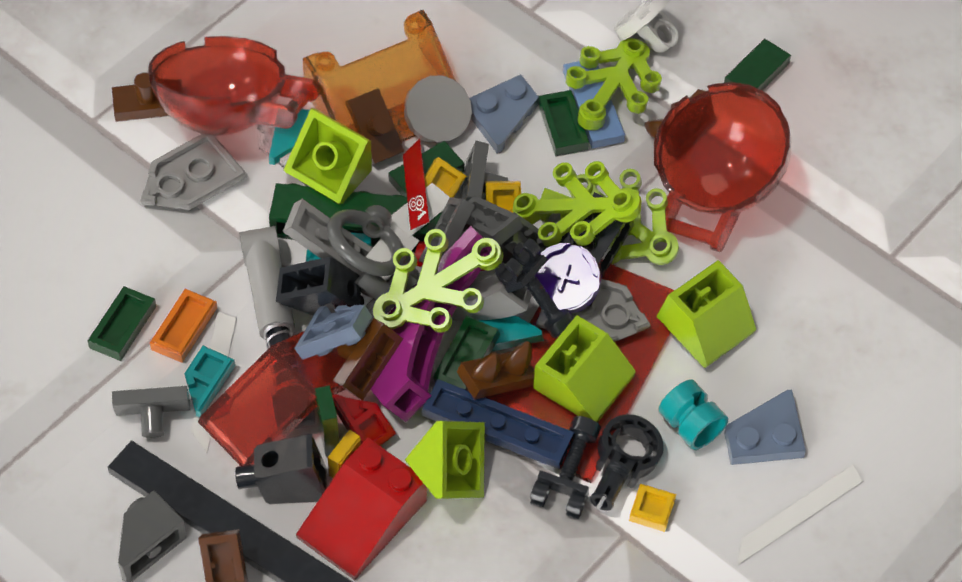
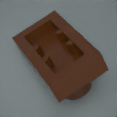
M143 72L135 76L134 85L112 87L115 122L183 114L179 80L155 82L153 75Z
M379 88L345 101L357 133L371 141L372 165L405 152Z
M373 318L365 331L364 337L360 341L350 346L347 344L338 346L339 356L346 359L333 381L355 397L364 400L403 338L383 322Z
M239 529L201 534L198 541L205 581L248 582Z

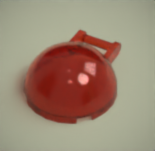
M208 36L204 37V45L186 48L185 41H181L157 53L149 62L148 67L150 85L162 109L179 125L209 136L233 135L257 123L285 129L291 128L298 119L297 114L308 102L316 100L321 93V87L314 79L285 74L284 65L277 59L276 49L262 42L247 38ZM279 96L292 98L287 105L277 103Z
M734 82L711 84L707 86L709 91L691 99L687 95L668 111L658 128L654 140V166L659 173L663 186L669 192L667 196L668 206L665 209L667 231L708 244L710 249L716 252H722L740 213L763 202L777 188L786 173L791 157L790 128L780 105L764 91L751 85ZM682 204L698 212L721 215L714 232L676 220L675 218Z

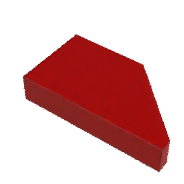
M332 394L336 414L347 431L350 430L360 436L361 444L367 438H370L381 446L396 435L377 403Z

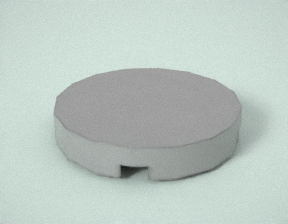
M443 75L428 76L418 81L406 95L405 121L410 130L423 141L438 144L443 141L448 143L459 137L469 125L472 115L471 100L465 89L451 78Z

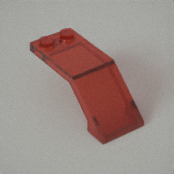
M304 331L270 346L199 417L198 423L240 466L254 465V448L257 445L283 440L317 406L315 388L330 385L332 394L345 391L343 387L333 381L346 359L339 356L338 347H335L324 356L316 354L302 360L294 348Z

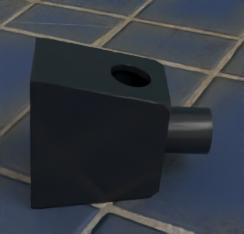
M331 256L281 267L279 269L276 302L313 316L321 306H327L331 313H336L335 309L341 305H347V307L364 305L361 287L355 283L360 275Z
M312 434L257 445L254 448V465L238 466L235 469L238 489L258 487L265 502L269 504L318 502L327 488V467Z

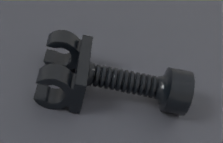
M528 238L523 245L519 242L513 249L515 259L511 258L506 265L502 261L496 268L495 274L497 279L506 285L505 289L508 293L522 289L525 286L547 316L544 327L552 338H557L574 317L568 309H558L542 283H540V280H538V277H536V273L548 259L545 255L540 254L539 245L534 240Z
M575 416L569 428L570 431L574 432L573 441L560 475L556 476L540 470L530 495V503L544 507L551 489L570 496L566 507V515L580 519L589 496V487L573 482L587 444L596 442L601 426L590 418Z

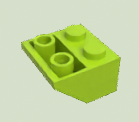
M719 260L670 293L656 316L704 368H707L756 331L743 285Z
M576 315L535 365L534 389L577 416H584L598 422L635 376L636 371L607 332Z

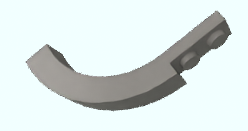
M303 199L294 203L283 232L319 258L331 256L360 275L362 271L346 262L331 245L327 233V225L330 218ZM342 227L343 236L349 245L366 257L373 247L367 245ZM416 266L419 279L422 267ZM496 269L480 271L469 288L477 289L483 296L484 305L482 309L476 313H469L464 308L457 306L452 320H464L466 316L478 321L514 316L527 311L532 295L526 286L508 293L505 289L506 285L497 279ZM394 274L389 277L387 282L393 278ZM361 288V293H362V294H364V295H366V296L372 298L369 294H367V293ZM468 297L466 305L472 306L476 304L478 297Z

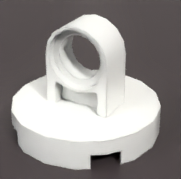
M641 0V4L635 10H630L614 27L618 34L617 36L621 40H625L637 32L648 46L658 53L665 52L678 42L679 35L676 27L662 11L670 0ZM657 29L661 30L666 36V43L659 38Z

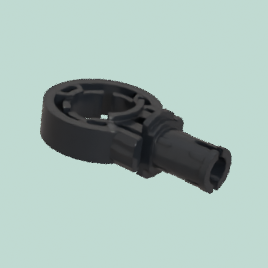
M625 414L617 416L607 423L598 440L599 459L595 467L598 471H601L608 458L610 462L590 497L591 503L597 507L602 497L605 496L606 498L600 510L610 511L630 472L634 471L627 487L634 488L640 478L649 475L654 470L662 457L664 444L660 432L650 421L637 415ZM619 434L620 436L630 435L638 441L640 440L643 447L648 450L642 457L629 455L616 443L617 436Z

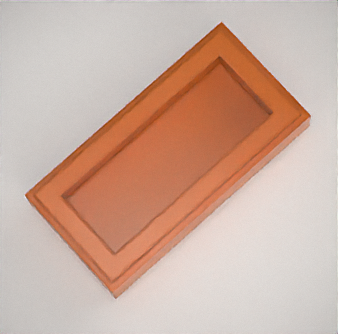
M184 289L150 341L151 350L183 363L217 310V301Z

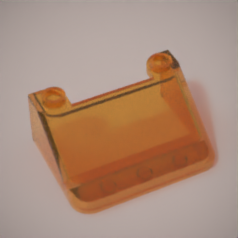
M420 10L405 19L404 33L408 38L407 40L346 65L340 66L335 56L326 51L302 58L304 89L314 108L357 132L345 101L379 88L400 141L403 142L415 137L416 135L410 130L404 118L407 93L418 81L428 76L443 75L456 81L434 26L425 11Z

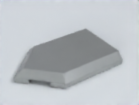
M208 130L151 162L145 190H143L140 202L145 205L190 210L247 178V173L214 134Z
M601 279L600 291L595 300L583 311L572 314L574 318L578 315L607 332L614 342L650 327L648 319L636 306L627 286ZM541 309L536 326L546 329L544 323L547 320V316Z

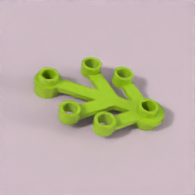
M631 38L621 41L615 49L599 51L593 46H586L581 49L579 62L585 68L592 69L597 67L598 64L618 61L616 66L586 71L582 67L573 66L567 70L565 82L573 89H580L587 84L604 82L595 97L586 100L580 106L578 123L581 127L587 130H598L604 126L606 118L605 106L619 86L627 100L629 111L636 114L646 111L648 96L644 92L637 90L628 73L630 69H635L641 79L640 87L643 91L655 93L660 89L661 75L656 71H652L646 62L650 55V49L646 43L639 39Z
M594 161L586 167L585 175L592 185H599L608 196L594 198L576 178L577 174L571 164L563 162L554 168L553 177L560 186L566 187L575 198L538 199L533 194L522 193L513 202V213H517L531 224L538 222L543 214L569 213L556 224L547 222L541 225L538 230V237L545 246L550 247L558 244L562 236L570 231V235L577 245L586 246L593 241L595 235L613 221L618 220L626 223L636 219L641 212L642 200L640 195L632 188L620 189L609 177V172L604 164L600 161ZM602 212L590 223L583 221L592 213ZM586 231L584 235L579 236L581 232ZM550 232H553L551 236L546 237Z
M635 169L624 170L619 178L622 188H632L639 194V189L642 185L639 172ZM585 174L577 175L576 178L581 183L585 182L588 184L586 189L591 195L595 192L606 197L598 191L597 186L589 182ZM628 177L637 178L634 184H625V180ZM652 189L646 195L648 208L652 211L653 232L641 223L640 212L638 217L634 219V226L628 236L633 235L642 243L621 246L611 264H616L624 259L646 257L653 264L665 265L676 258L679 252V244L676 237L667 231L665 209L668 206V199L662 189ZM660 196L663 198L660 204L655 205L651 203L654 197ZM659 242L667 244L666 248L662 251L654 249L655 245Z
M430 230L424 238L427 252L417 286L405 293L409 273L416 268L417 258L410 249L401 248L393 255V263L396 269L389 292L381 295L374 303V318L383 322L390 329L398 328L405 322H411L432 327L436 332L447 331L452 325V317L446 309L437 307L429 312L414 308L413 306L423 300H430L462 307L469 313L480 311L484 305V299L477 289L468 288L462 292L444 287L478 267L486 271L496 269L503 260V251L499 244L491 238L480 239L474 244L472 253L437 273L442 253L448 248L449 241L442 230ZM442 237L440 245L431 246L433 238ZM484 247H491L492 251L488 256H480V251ZM410 256L411 260L407 265L402 266L399 264L402 257ZM477 296L476 304L472 306L466 305L468 297ZM388 305H396L394 313L385 314V309ZM437 316H446V320L443 324H434V320Z

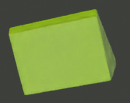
M311 108L283 171L335 202L343 204L372 171L371 141L317 109Z
M436 421L404 459L436 499L484 498L485 422Z

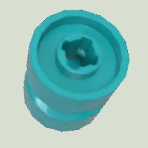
M691 379L674 387L661 401L658 412L672 427H679L678 434L691 449L698 450L707 446L721 434L728 423V416L713 401L707 402L708 395L696 381Z

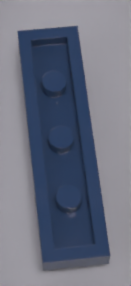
M439 379L430 393L431 397L422 408L423 416L434 421L485 422V441L556 469L560 468L574 437V432L488 398L484 397L474 400L469 391Z

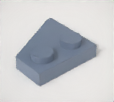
M522 74L470 97L471 120L495 152L499 153L505 148V141L513 132L516 133L523 125V120L536 109L539 96Z
M341 305L335 309L336 313H331L327 306L319 307L294 349L303 360L316 354L324 356L335 347L343 344L350 346L357 343L364 337L365 329L372 318L366 306L354 305L347 307V305Z
M792 390L782 392L727 424L724 434L731 465L804 458L806 449Z

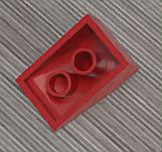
M367 438L343 463L297 531L296 538L355 581L426 503L427 487L411 467L370 438Z

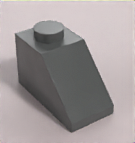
M154 490L146 497L136 499L123 516L118 565L124 582H132L187 538L184 520Z

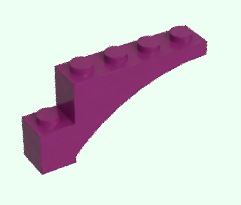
M470 226L441 257L437 273L472 253L474 244L485 237ZM484 247L480 251V256H488L492 248ZM478 267L444 288L463 292L470 287L482 269ZM423 300L413 306L414 308L429 312L434 308L441 307L446 309L451 317L457 306L430 300ZM396 306L389 312V314L395 312ZM437 316L434 320V324H443L446 320V316ZM405 322L402 326L392 329L403 340L371 388V391L383 406L405 422L431 397V394L428 392L435 357L445 333L436 332L432 327L411 322Z

